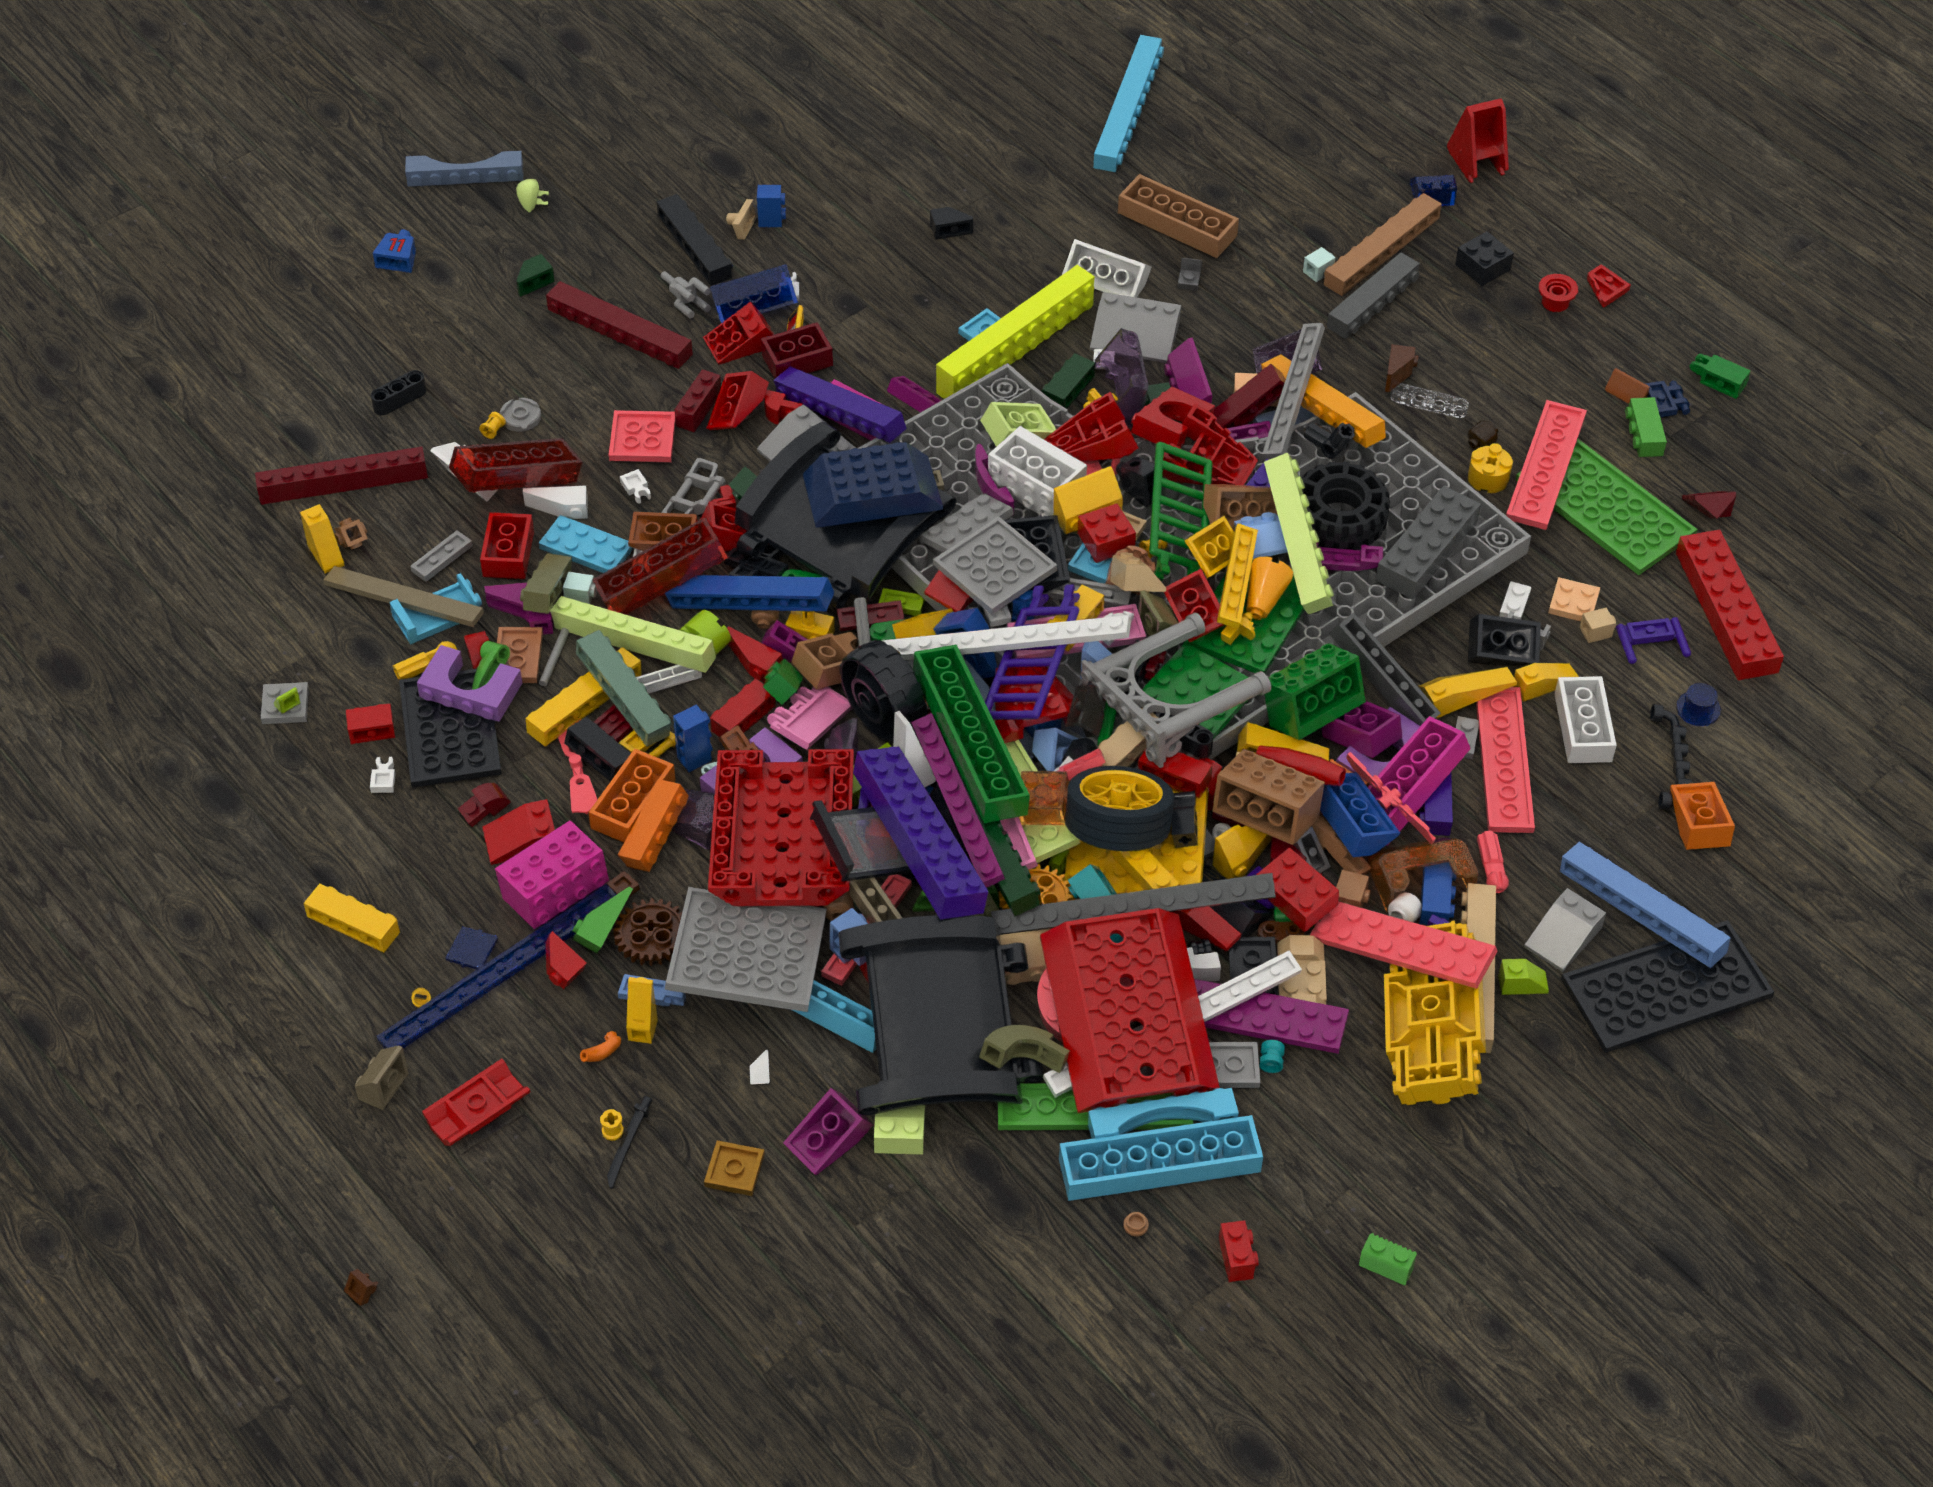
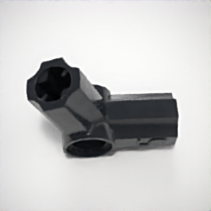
M1312 422L1304 432V438L1320 447L1323 455L1329 459H1333L1341 453L1355 436L1354 428L1350 424L1341 423L1331 433Z

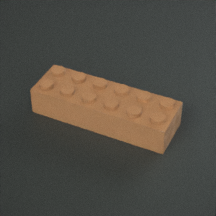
M1141 174L1119 195V214L1215 258H1218L1237 237L1239 218Z

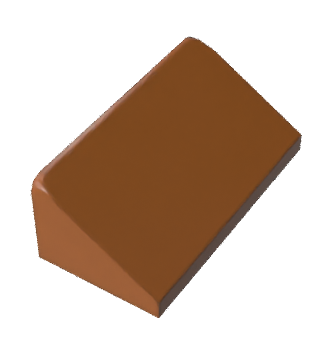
M1615 368L1605 391L1629 404L1631 398H1647L1650 386Z

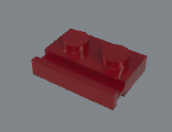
M615 704L594 721L618 743L634 730Z

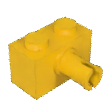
M791 611L785 624L806 639L831 633L834 634L835 631L834 617L816 613L815 611Z

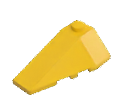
M1508 667L1438 677L1418 687L1439 710L1440 714L1436 717L1437 719L1517 685V681Z
M1233 826L1215 838L1212 865L1227 879L1243 877L1270 843L1272 836L1249 826Z

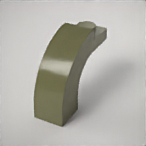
M1010 1025L993 1031L985 1038L979 1057L999 1069L1012 1058L1027 1057L1060 1073L1065 1067L1070 1050L1052 1041L1054 1034L1026 1025Z

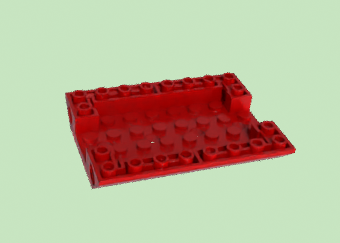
M809 749L808 762H764L763 750H718L708 891L732 906H827L849 891L850 881L842 882V876L814 820L809 818L814 810L812 805L814 801L822 800L828 812L852 809L854 749ZM783 780H790V781H791L790 783H787V784L781 783ZM784 813L789 814V816L785 818L780 817L779 815ZM836 823L834 825L851 857V844L841 824ZM780 848H787V849H788V850L785 851V852H779V851H777V850L780 849ZM778 883L786 884L784 887L775 886Z
M1160 908L1066 921L1040 934L1063 1047L1070 1050L1066 1062L1077 1113L1089 1112L1098 1107H1115L1126 1103L1127 1099L1164 1093H1171L1172 1096L1178 1097L1189 1095L1193 1092H1209L1220 1088L1179 914ZM1112 934H1119L1122 936L1123 941L1114 943L1110 936ZM1124 977L1130 978L1133 985L1125 987L1120 983V979ZM1134 1021L1140 1022L1143 1029L1134 1031L1131 1029L1130 1023ZM1148 1066L1153 1070V1074L1151 1076H1144L1140 1072V1068Z

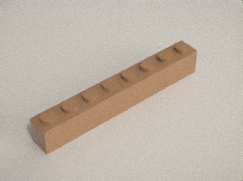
M1425 193L1421 194L1418 198H1414L1408 206L1403 207L1394 217H1390L1384 225L1378 227L1370 236H1366L1360 244L1352 247L1336 263L1328 266L1324 272V285L1341 296L1346 294L1440 218L1442 204Z

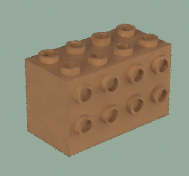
M1243 749L1217 776L1213 812L1294 845L1319 819L1325 782L1316 779L1314 776L1299 772L1294 768L1277 763L1272 759L1255 754L1253 751Z

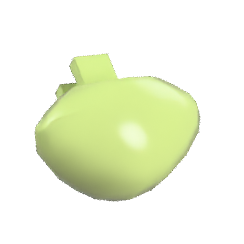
M526 179L518 183L516 187L517 197L525 210L531 212L535 205L548 206V201L544 202L537 197L548 195L549 191L539 190L536 179Z

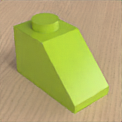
M1502 959L1498 974L1501 995L1548 994L1549 989L1544 970L1527 959Z

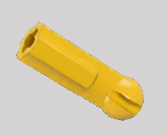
M449 641L441 642L434 650L427 653L422 652L393 665L397 679H408L423 673L440 645L457 650L455 644Z

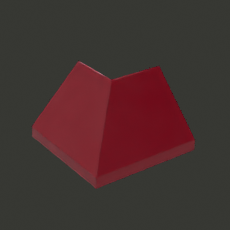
M1734 491L1682 495V500L1712 519L1731 516L1736 498V492Z

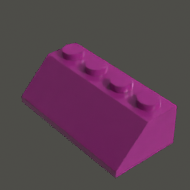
M1188 338L1168 355L1167 364H1164L1165 375L1169 376L1170 387L1177 388L1212 404V392L1193 338Z

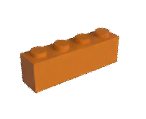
M661 779L657 780L618 853V856L627 867L650 872L657 860L658 854L667 841L669 833L676 824L679 814L687 803L689 795L681 784Z

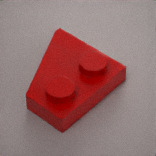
M1602 264L1588 272L1587 280L1603 308L1630 290L1631 285Z

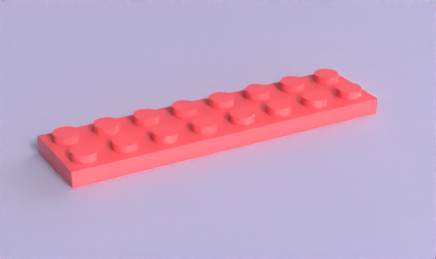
M1546 400L1506 516L1512 521L1547 530L1587 410Z
M1510 687L1476 702L1488 831L1534 833L1535 824L1520 687Z
M1339 901L1333 910L1316 923L1310 933L1311 936H1315L1325 945L1476 989L1498 952L1495 945Z

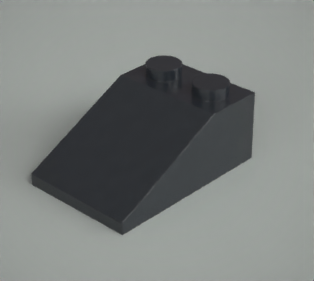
M1485 614L1476 615L1470 620L1468 662L1486 665H1530L1539 663L1541 622Z

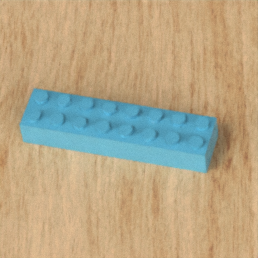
M1252 1115L1060 1143L1059 1162L1068 1201L1259 1173L1262 1168L1263 1154Z

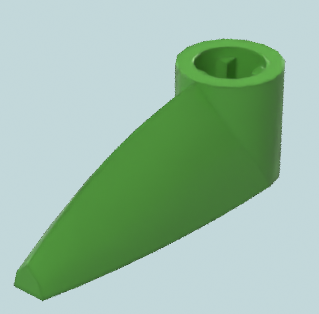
M486 641L482 644L480 650L482 659L474 676L472 690L486 685L500 663L506 664L510 656V649L507 645L492 641Z

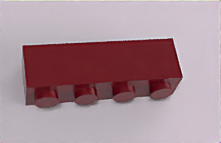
M1272 364L1265 367L1214 409L1213 414L1217 418L1216 422L1223 429L1248 424L1280 398L1286 380L1282 372Z

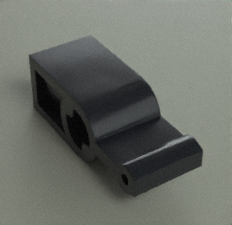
M1195 791L1174 793L1172 813V838L1175 848L1198 846Z

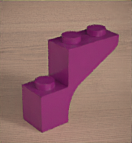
M527 583L484 586L486 601L489 607L521 617L529 623L530 627H542L543 635L553 634L551 612L546 614L523 610L520 594L521 590L525 589Z

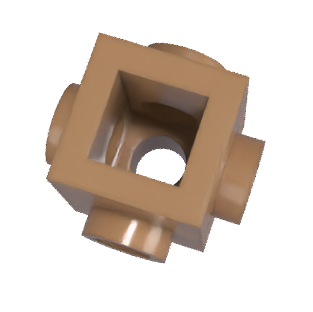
M347 518L339 522V527L334 528L336 531L334 534L336 541L343 548L350 547L351 550L363 545L361 541L368 539L366 536L367 530L359 519L352 521L351 518ZM347 530H350L352 533L350 538L347 535Z

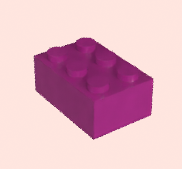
M1366 701L1323 726L1322 735L1324 738L1345 747L1351 746L1359 753L1374 758L1402 738L1401 718L1397 713Z

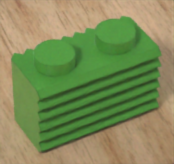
M1371 1233L1362 1249L1359 1266L1406 1285L1414 1268L1417 1254L1416 1251L1412 1252L1411 1249L1407 1250L1406 1247L1402 1248L1397 1243L1393 1244L1392 1241L1388 1242V1239L1384 1240L1383 1237L1379 1238L1378 1235L1374 1236V1233Z

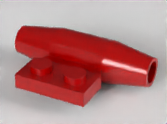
M1260 745L1257 748L1256 754L1294 768L1304 774L1314 776L1316 779L1324 781V785L1341 786L1345 780L1346 769L1321 757L1284 747Z

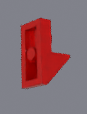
M485 631L464 636L473 669H477L482 659L480 655L482 644L489 641Z

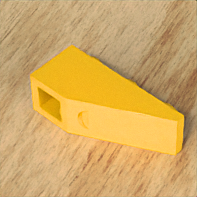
M629 977L626 1026L628 1041L652 1044L658 1021L653 980L644 977Z

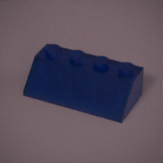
M787 264L710 287L721 323L749 302L761 314L798 303Z

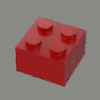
M1118 503L1078 516L1077 534L1096 563L1112 558L1118 550L1125 549L1127 546H1135L1136 532Z

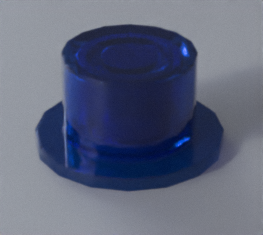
M1705 683L1691 685L1687 692L1682 694L1677 700L1676 709L1678 715L1691 725L1708 726L1717 721L1721 711L1720 704L1717 701V691Z

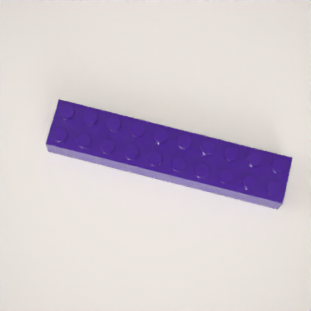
M900 747L857 751L853 774L940 920L983 914L989 891Z

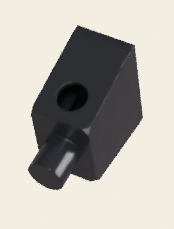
M1134 457L1126 463L1121 461L1116 467V472L1122 477V488L1144 507H1148L1152 504L1155 464L1140 457Z

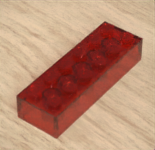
M563 438L456 446L453 450L449 469L468 492L574 483L577 482L583 462Z
M703 518L592 579L608 610L627 615L656 597L662 596L674 587L682 585L694 576L700 575L712 566L720 564L728 556L707 519Z

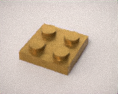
M717 1140L704 1180V1187L753 1196L765 1155L764 1149Z

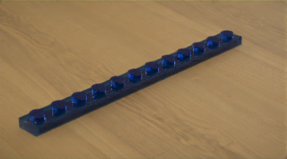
M607 884L377 1035L378 1042L384 1049L398 1045L405 1048L545 955L546 940L552 931L563 941L575 935L576 933L572 930L578 919L583 921L588 913L617 894Z

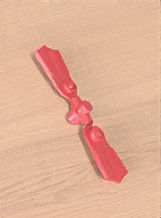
M565 731L558 739L564 755L569 757L570 767L574 775L570 779L572 813L588 814L598 799L589 776L583 773L581 756L571 752L572 750L564 744L567 733Z
M1349 752L1346 758L1351 767L1378 792L1382 791V797L1378 799L1380 805L1384 809L1390 806L1398 807L1401 814L1430 844H1433L1436 838L1430 833V828L1413 813L1407 804L1402 805L1403 803L1399 799L1401 796L1400 792L1396 788L1390 790L1387 786H1383L1380 778L1377 775L1372 776L1366 770L1367 768Z

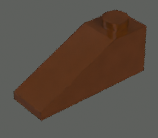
M1391 344L1385 392H1390L1412 375L1413 367H1417L1419 355H1415L1416 347Z

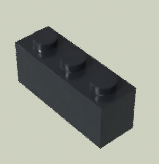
M588 717L583 718L567 729L564 744L580 755L583 760L611 782L631 754L630 751L615 741L613 737L609 736Z

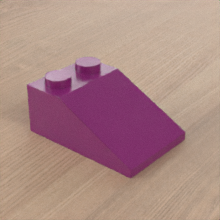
M830 1088L783 1144L814 1175H817L855 1146L874 1124L865 1115H860L858 1109L842 1093Z

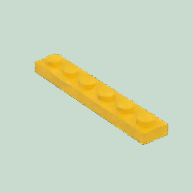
M1237 523L1234 530L1217 618L1218 623L1236 629L1241 624L1258 533L1257 529Z

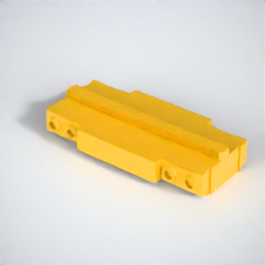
M1451 921L1450 923L1427 926L1475 940L1474 933L1469 932L1467 924H1456L1455 921ZM1390 964V973L1384 974L1386 1054L1392 1065L1393 1074L1396 1075V1081L1392 1082L1394 1095L1399 1096L1402 1104L1412 1105L1416 1104V1102L1431 1100L1434 1104H1445L1450 1102V1098L1461 1097L1464 1094L1472 1093L1473 1095L1478 1094V1084H1482L1480 1070H1477V1064H1481L1480 1053H1486L1483 979L1476 989Z

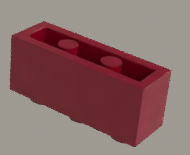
M701 370L674 409L676 427L691 432L696 431L717 400L721 389V375Z

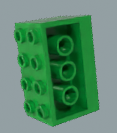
M1325 644L1318 650L1306 654L1302 659L1289 664L1286 668L1271 674L1268 677L1271 683V691L1264 694L1270 727L1300 740L1366 702L1359 656L1333 644Z

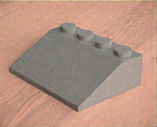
M1103 292L1098 307L1090 350H1114L1115 355L1167 363V358L1172 352L1180 324L1181 305Z
M803 404L787 414L758 446L757 451L770 462L796 437L812 426L824 421ZM841 436L837 445L831 448V450L838 452L851 450L856 447Z

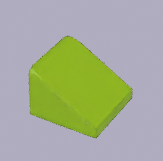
M294 687L277 697L274 701V706L281 714L300 704L297 688Z

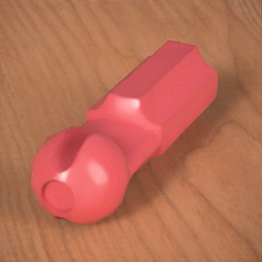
M1484 831L1477 836V842L1487 878L1486 885L1496 886V893H1502L1509 886V879L1505 874L1498 836L1493 831Z

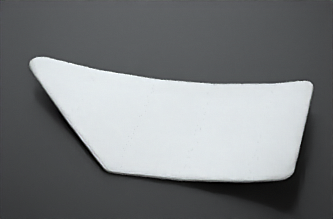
M765 1050L750 1065V1084L770 1083L768 1050Z

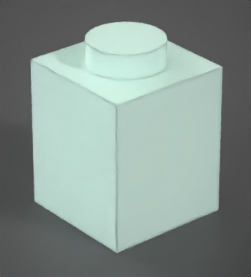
M1321 247L1305 257L1303 272L1315 282H1318L1325 277L1324 272L1326 268L1335 263V257Z
M568 572L563 586L564 597L590 604L592 597L597 595V585L594 584V576Z

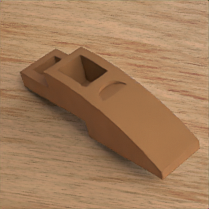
M1319 814V819L1312 827L1322 849H1327L1344 870L1362 875L1368 874L1372 869L1362 856L1352 857L1324 815Z

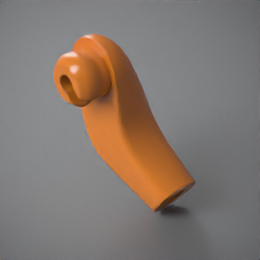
M614 1031L608 1032L604 1037L605 1042L580 1052L581 1061L599 1062L604 1060L618 1049L622 1041L621 1037L617 1036V1033Z

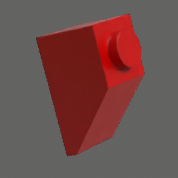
M552 931L546 940V971L553 984L565 989L584 970L587 963Z

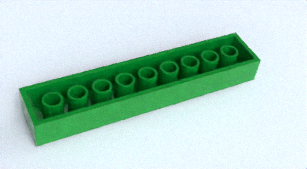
M957 644L915 651L913 660L914 675L923 688L924 697L983 823L1028 815L1030 794Z

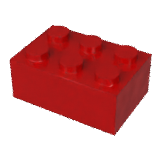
M489 513L480 558L483 577L526 578L534 536L532 514Z
M1290 847L1256 874L1273 873L1276 897L1268 898V900L1304 932L1338 905L1339 890Z

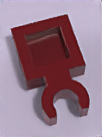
M1167 651L1149 658L1145 668L1146 674L1144 679L1151 680L1155 676L1159 665L1165 662Z

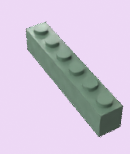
M600 630L576 641L577 656L646 747L668 737L671 726L669 716L663 714L656 699L650 697L645 685L642 682L640 683L635 677L633 669L627 667L622 655L614 650L610 639L607 636L604 637Z

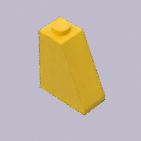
M319 504L301 511L300 515L308 548L324 573L330 572L334 566H345L329 518Z

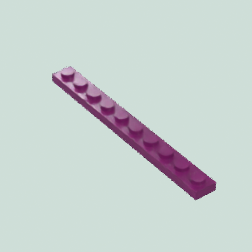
M928 714L911 722L977 874L986 888L1004 880L1005 877L933 714Z

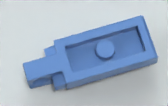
M628 974L623 976L618 991L619 999L627 1000L629 977L638 978L640 976ZM646 978L653 980L656 1005H684L685 993L665 990L666 981Z

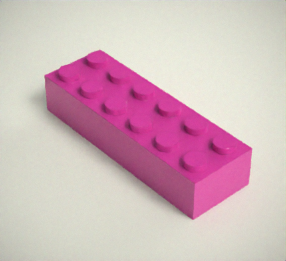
M1429 716L1378 775L1383 782V786H1387L1390 790L1396 788L1401 794L1399 799L1402 801V805L1407 804L1415 814L1471 749L1465 733ZM1371 785L1368 786V789L1378 801L1382 797V791L1378 792ZM1390 806L1384 809L1397 829L1401 831L1408 823V820L1401 814L1398 807Z

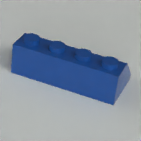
M1357 772L1346 773L1345 780L1341 786L1324 785L1320 811L1352 857L1373 855L1399 836L1400 831Z

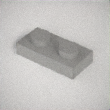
M1458 716L1456 729L1465 733L1471 748L1463 758L1473 759L1479 720Z

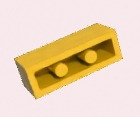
M1081 585L1077 591H1074V593H1079L1080 595L1078 602L1074 604V606L1079 608L1076 620L1095 619L1104 610L1103 594L1084 585ZM1056 615L1047 623L1066 622L1068 615ZM1076 643L1067 644L1065 650L1069 652Z

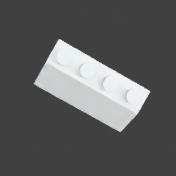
M1074 239L1062 275L1074 266L1079 265L1095 276L1094 289L1137 298L1146 285L1152 266Z

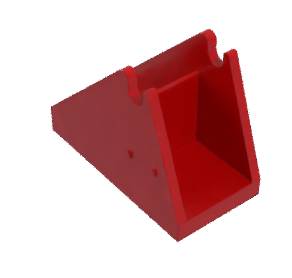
M1502 98L1467 106L1447 144L1449 153L1469 183L1474 182L1473 179L1477 178L1478 160L1489 158L1500 175H1505L1504 171L1509 170L1506 108Z

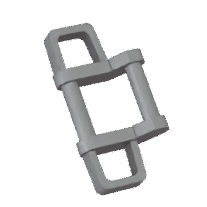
M697 458L690 471L684 477V483L676 495L671 497L662 513H670L672 509L685 512L684 514H703L708 502L713 500L720 486H724L726 483L723 477L717 475V463ZM702 467L712 470L708 478L696 474L697 470ZM691 486L708 491L703 500L692 502L683 498Z

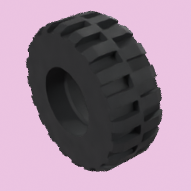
M1335 461L1329 462L1326 465L1320 464L1303 475L1302 480L1305 488L1302 489V492L1309 501L1310 506L1307 507V511L1312 514L1314 519L1312 529L1318 535V547L1360 550L1362 545H1371L1374 540L1376 541L1380 538L1387 525L1390 495L1383 481L1377 478L1373 471L1366 470L1358 464L1353 465L1350 462L1336 463ZM1345 503L1355 509L1339 511L1328 507L1327 504Z

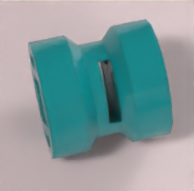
M1267 1040L1262 1043L1260 1069L1268 1073H1277L1283 1069L1284 1060L1282 1057L1285 1053V1046L1282 1042Z

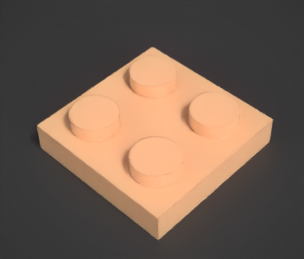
M1558 577L1548 613L1581 621L1583 613L1595 610L1600 587Z

